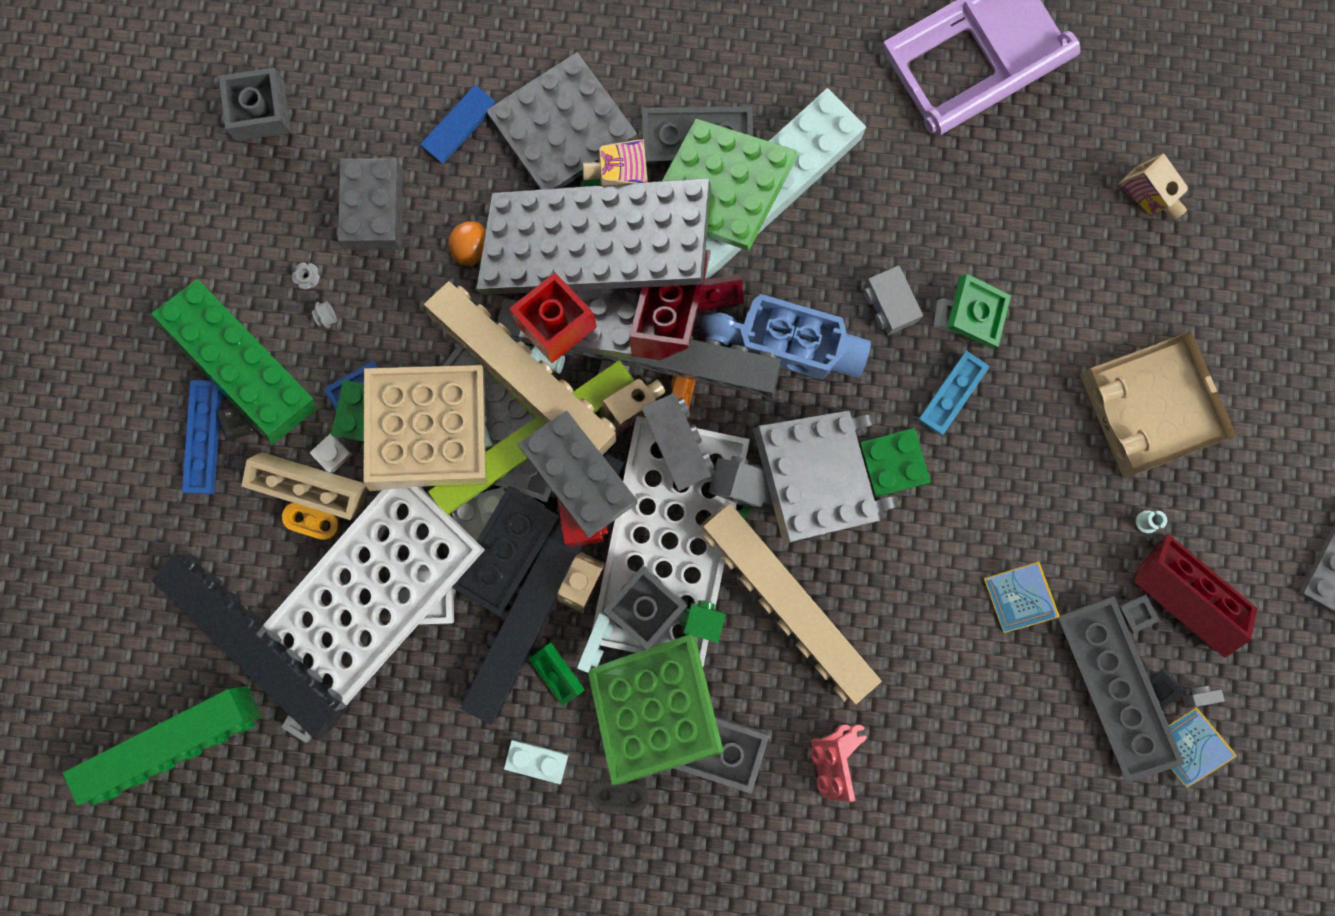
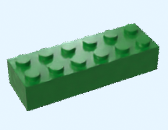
M198 279L151 313L158 328L271 446L316 410L313 398Z
M248 686L227 689L63 772V775L76 805L90 803L92 807L120 796L121 792L149 781L148 778L163 774L175 768V764L199 756L203 750L216 747L228 741V737L254 728V721L262 718V715Z

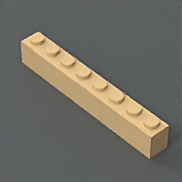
M448 281L424 304L428 315L546 424L567 410L602 455L616 442V433L614 432L616 429L613 424L605 417L600 419L593 413L594 408L584 398L579 400L573 395L572 387L565 380L561 379L558 381L551 375L553 373L551 368L542 360L537 362L531 356V350L523 342L516 343L510 337L512 335L511 332L502 323H494L490 319L491 314L481 304L476 306L471 302V296L463 287L458 286L456 288Z
M725 503L700 525L704 530L701 535L711 547L717 545L723 552L720 558L731 570L734 567L738 569L742 574L739 578L742 584L750 592L755 589L761 596L758 600L760 605L769 614L773 611L779 617L778 626L787 636L792 633L799 642L795 644L796 647L806 658L810 655L818 663L814 668L825 680L829 677L836 684L833 690L844 702L849 699L856 705L882 682L730 503Z

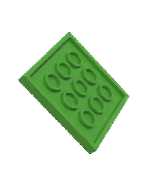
M695 119L662 182L709 178L711 194L707 237L749 251L798 157L797 150Z
M691 634L657 645L648 651L643 650L589 670L588 675L612 785H620L724 753L696 638Z

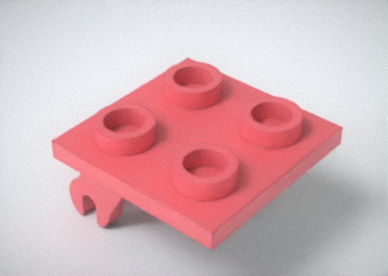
M839 725L834 733L822 739L811 740V757L817 767V786L823 798L847 802L855 801L847 758L867 738L866 736H857L858 731L865 729L862 725H853L852 727ZM849 730L848 733L843 735V731Z

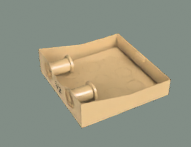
M1191 331L1092 367L1080 374L1123 478L1139 474L1236 436Z
M483 365L364 369V484L369 491L422 486L487 484Z

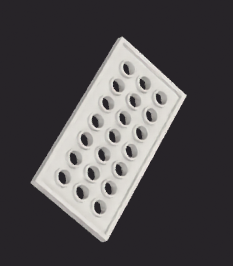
M636 416L623 479L624 484L635 496L638 504L615 519L593 628L599 613L609 605L622 590V587L637 573L630 570L627 564L629 557L632 555L641 556L644 560V565L680 597L689 595L695 600V604H698V600L714 604L717 602L724 568V561L720 558L723 552L717 545L711 547L701 534L704 530L696 523L695 516L700 510H707L713 514L725 503H730L736 509V503L717 495L712 499L705 498L702 495V485L706 482H712L715 470H710V478L690 486L686 492L679 493L675 491L673 487L674 480L664 457L657 459L651 454V447L657 441L647 419L644 417ZM697 429L702 439V443L698 444L702 454L705 452L709 456L711 454H719L723 459L731 460L732 456L746 459L750 439ZM651 470L658 471L662 476L661 483L656 487H650L645 482V475ZM645 498L652 499L656 504V509L651 515H644L639 509L640 502ZM673 504H679L684 509V516L679 521H673L667 515L668 508ZM643 526L649 530L650 538L646 543L635 541L633 533L637 527ZM672 532L677 535L678 545L675 548L666 549L662 545L661 539L665 533ZM701 538L706 542L707 548L703 554L695 555L690 551L689 546L693 539ZM668 561L673 568L671 575L660 577L656 573L657 563ZM688 567H696L700 570L701 577L698 582L689 583L685 580L684 571ZM683 611L652 647L676 639L672 634V629L675 625L680 624ZM610 620L615 625L609 639H602L601 646L635 653L646 650L623 628L619 627L614 620ZM695 637L702 666H704L709 640Z
M421 487L382 490L263 626L267 630L278 634L284 646L285 635L287 633L292 634L294 645L290 650L295 651L301 657L302 663L304 655L306 653L311 654L314 663L310 669L316 671L322 679L326 673L330 674L333 678L331 689L337 691L343 698L342 702L347 705L485 549L449 514L443 511ZM401 504H406L409 509V514L404 520L399 519L397 516V509ZM422 523H425L429 528V534L424 540L417 536V528ZM383 525L387 526L390 532L388 539L384 542L378 537V530ZM442 543L449 547V555L444 560H441L437 555V548ZM402 545H406L410 551L408 559L404 562L398 557V550ZM363 547H367L370 551V559L366 563L361 562L359 559V552ZM422 565H426L430 570V576L425 582L421 581L418 577V569ZM383 567H387L390 571V579L386 583H382L379 579V571ZM345 568L351 573V580L347 585L343 584L340 580V574ZM402 587H407L410 591V599L407 603H402L398 596ZM364 588L368 589L371 593V600L367 605L360 601V592ZM325 590L330 591L332 594V602L328 606H325L321 601L322 593ZM384 608L388 609L391 613V620L387 625L382 624L379 619L380 612ZM344 610H348L352 615V621L348 626L343 625L341 622V614ZM307 611L313 616V623L309 628L302 621L303 615ZM364 630L369 631L372 636V641L367 647L360 640L361 633ZM326 631L333 637L332 645L329 648L325 647L322 643V636ZM344 652H349L353 659L352 665L349 668L344 667L341 662Z

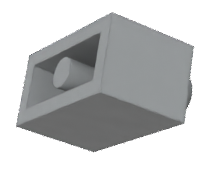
M896 266L867 280L863 290L864 296L870 305L873 304L877 312L875 314L877 324L881 330L885 329L887 335L913 325L923 317L900 266Z

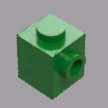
M698 600V604L691 603L690 609L685 608L683 610L680 625L685 626L684 634H691L694 637L718 643L726 613L714 609L716 605L714 603Z

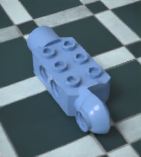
M760 294L752 301L744 324L737 323L733 317L723 313H712L711 315H703L699 318L700 328L705 336L704 339L718 341L721 343L720 346L728 347L729 343L748 348L750 353L759 354L760 351L777 355V359H781V368L821 380L831 371L859 379L865 368L871 346L870 340L847 334L843 318L763 294Z

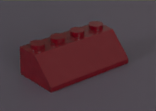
M706 250L705 253L703 284L711 255V250ZM703 284L642 287L629 335L631 356L663 360L688 349Z
M1166 534L1139 566L1134 582L1141 591L1151 595L1158 601L1166 612L1172 613L1178 618L1187 630L1194 632L1204 640L1211 650L1217 651L1226 658L1251 641L1258 608L1170 534Z

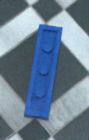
M190 380L182 493L215 495L222 393L210 381Z

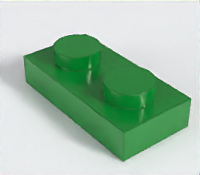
M549 643L529 659L562 707L585 691L552 643Z

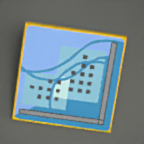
M1039 561L984 578L1004 633L1060 617Z
M1197 707L1169 724V728L1185 763L1184 765L1172 768V771L1186 788L1237 757Z

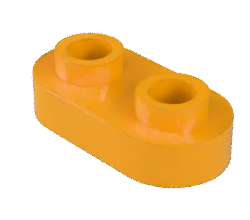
M291 503L285 507L282 513L283 524L288 529L317 539L331 540L340 531L341 524L339 518L326 512ZM302 512L304 518L298 523L295 519L296 515ZM325 521H329L331 525L328 531L322 529Z

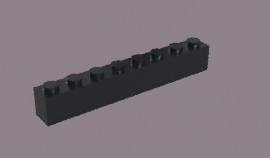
M173 554L153 578L152 582L312 738L327 735L348 709L342 702V696L322 683V677L316 671L308 669L301 662V657L295 651L287 649L281 643V638L278 634L267 630L260 623L261 619L257 614L245 609L240 604L241 599L236 594L227 591L221 585V580L216 575L207 572L201 566L202 562L192 554Z

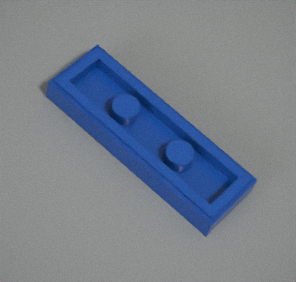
M475 85L420 144L421 147L443 165L488 116L487 110L495 105L496 101Z

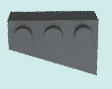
M732 456L731 460L718 458L709 492L762 515L776 517L763 467L754 464L748 465L749 461L747 459Z

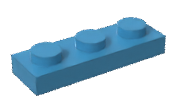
M966 350L917 421L939 436L944 435L990 366Z

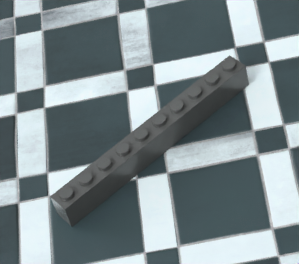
M515 296L513 300L504 298L497 324L499 322L502 323L511 332L512 335L510 337L513 340L520 341L519 335L521 330L515 324L509 308L522 299V297ZM692 336L688 349L663 360L640 357L626 359L574 350L567 351L614 363L620 360L623 365L687 378L768 398L774 397L781 369V359H777V355L766 351H760L759 354L748 352L749 349L743 346L732 345L731 348L720 346V342L712 339H704L703 342L692 340Z

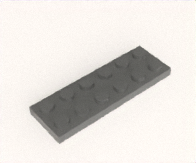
M1112 596L1059 615L1058 619L1126 782H1132L1184 765L1183 758L1115 597Z

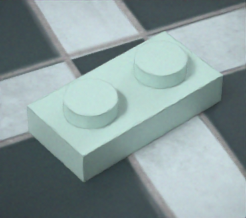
M603 611L599 613L577 667L587 673L591 666L597 668L604 652L599 650L602 639H609L615 625L610 622L611 618Z
M512 740L504 770L561 784L569 754Z

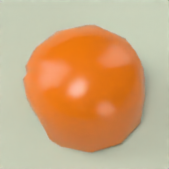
M466 221L457 225L449 236L448 250L451 258L459 265L475 266L482 258L486 228L481 223L475 221Z

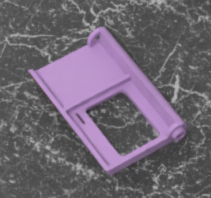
M956 0L883 43L888 60L924 117L926 129L931 134L934 133L937 136L949 131L1080 54V45L1076 36L1070 31L1060 33L1041 0ZM969 30L994 69V74L942 105L933 107L909 70L907 63L960 32Z

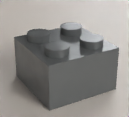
M274 67L219 76L225 129L236 141L291 133L284 81Z
M643 565L603 612L648 651L687 607V602Z

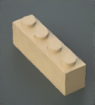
M263 452L246 460L241 486L351 520L363 511L368 490L364 483Z

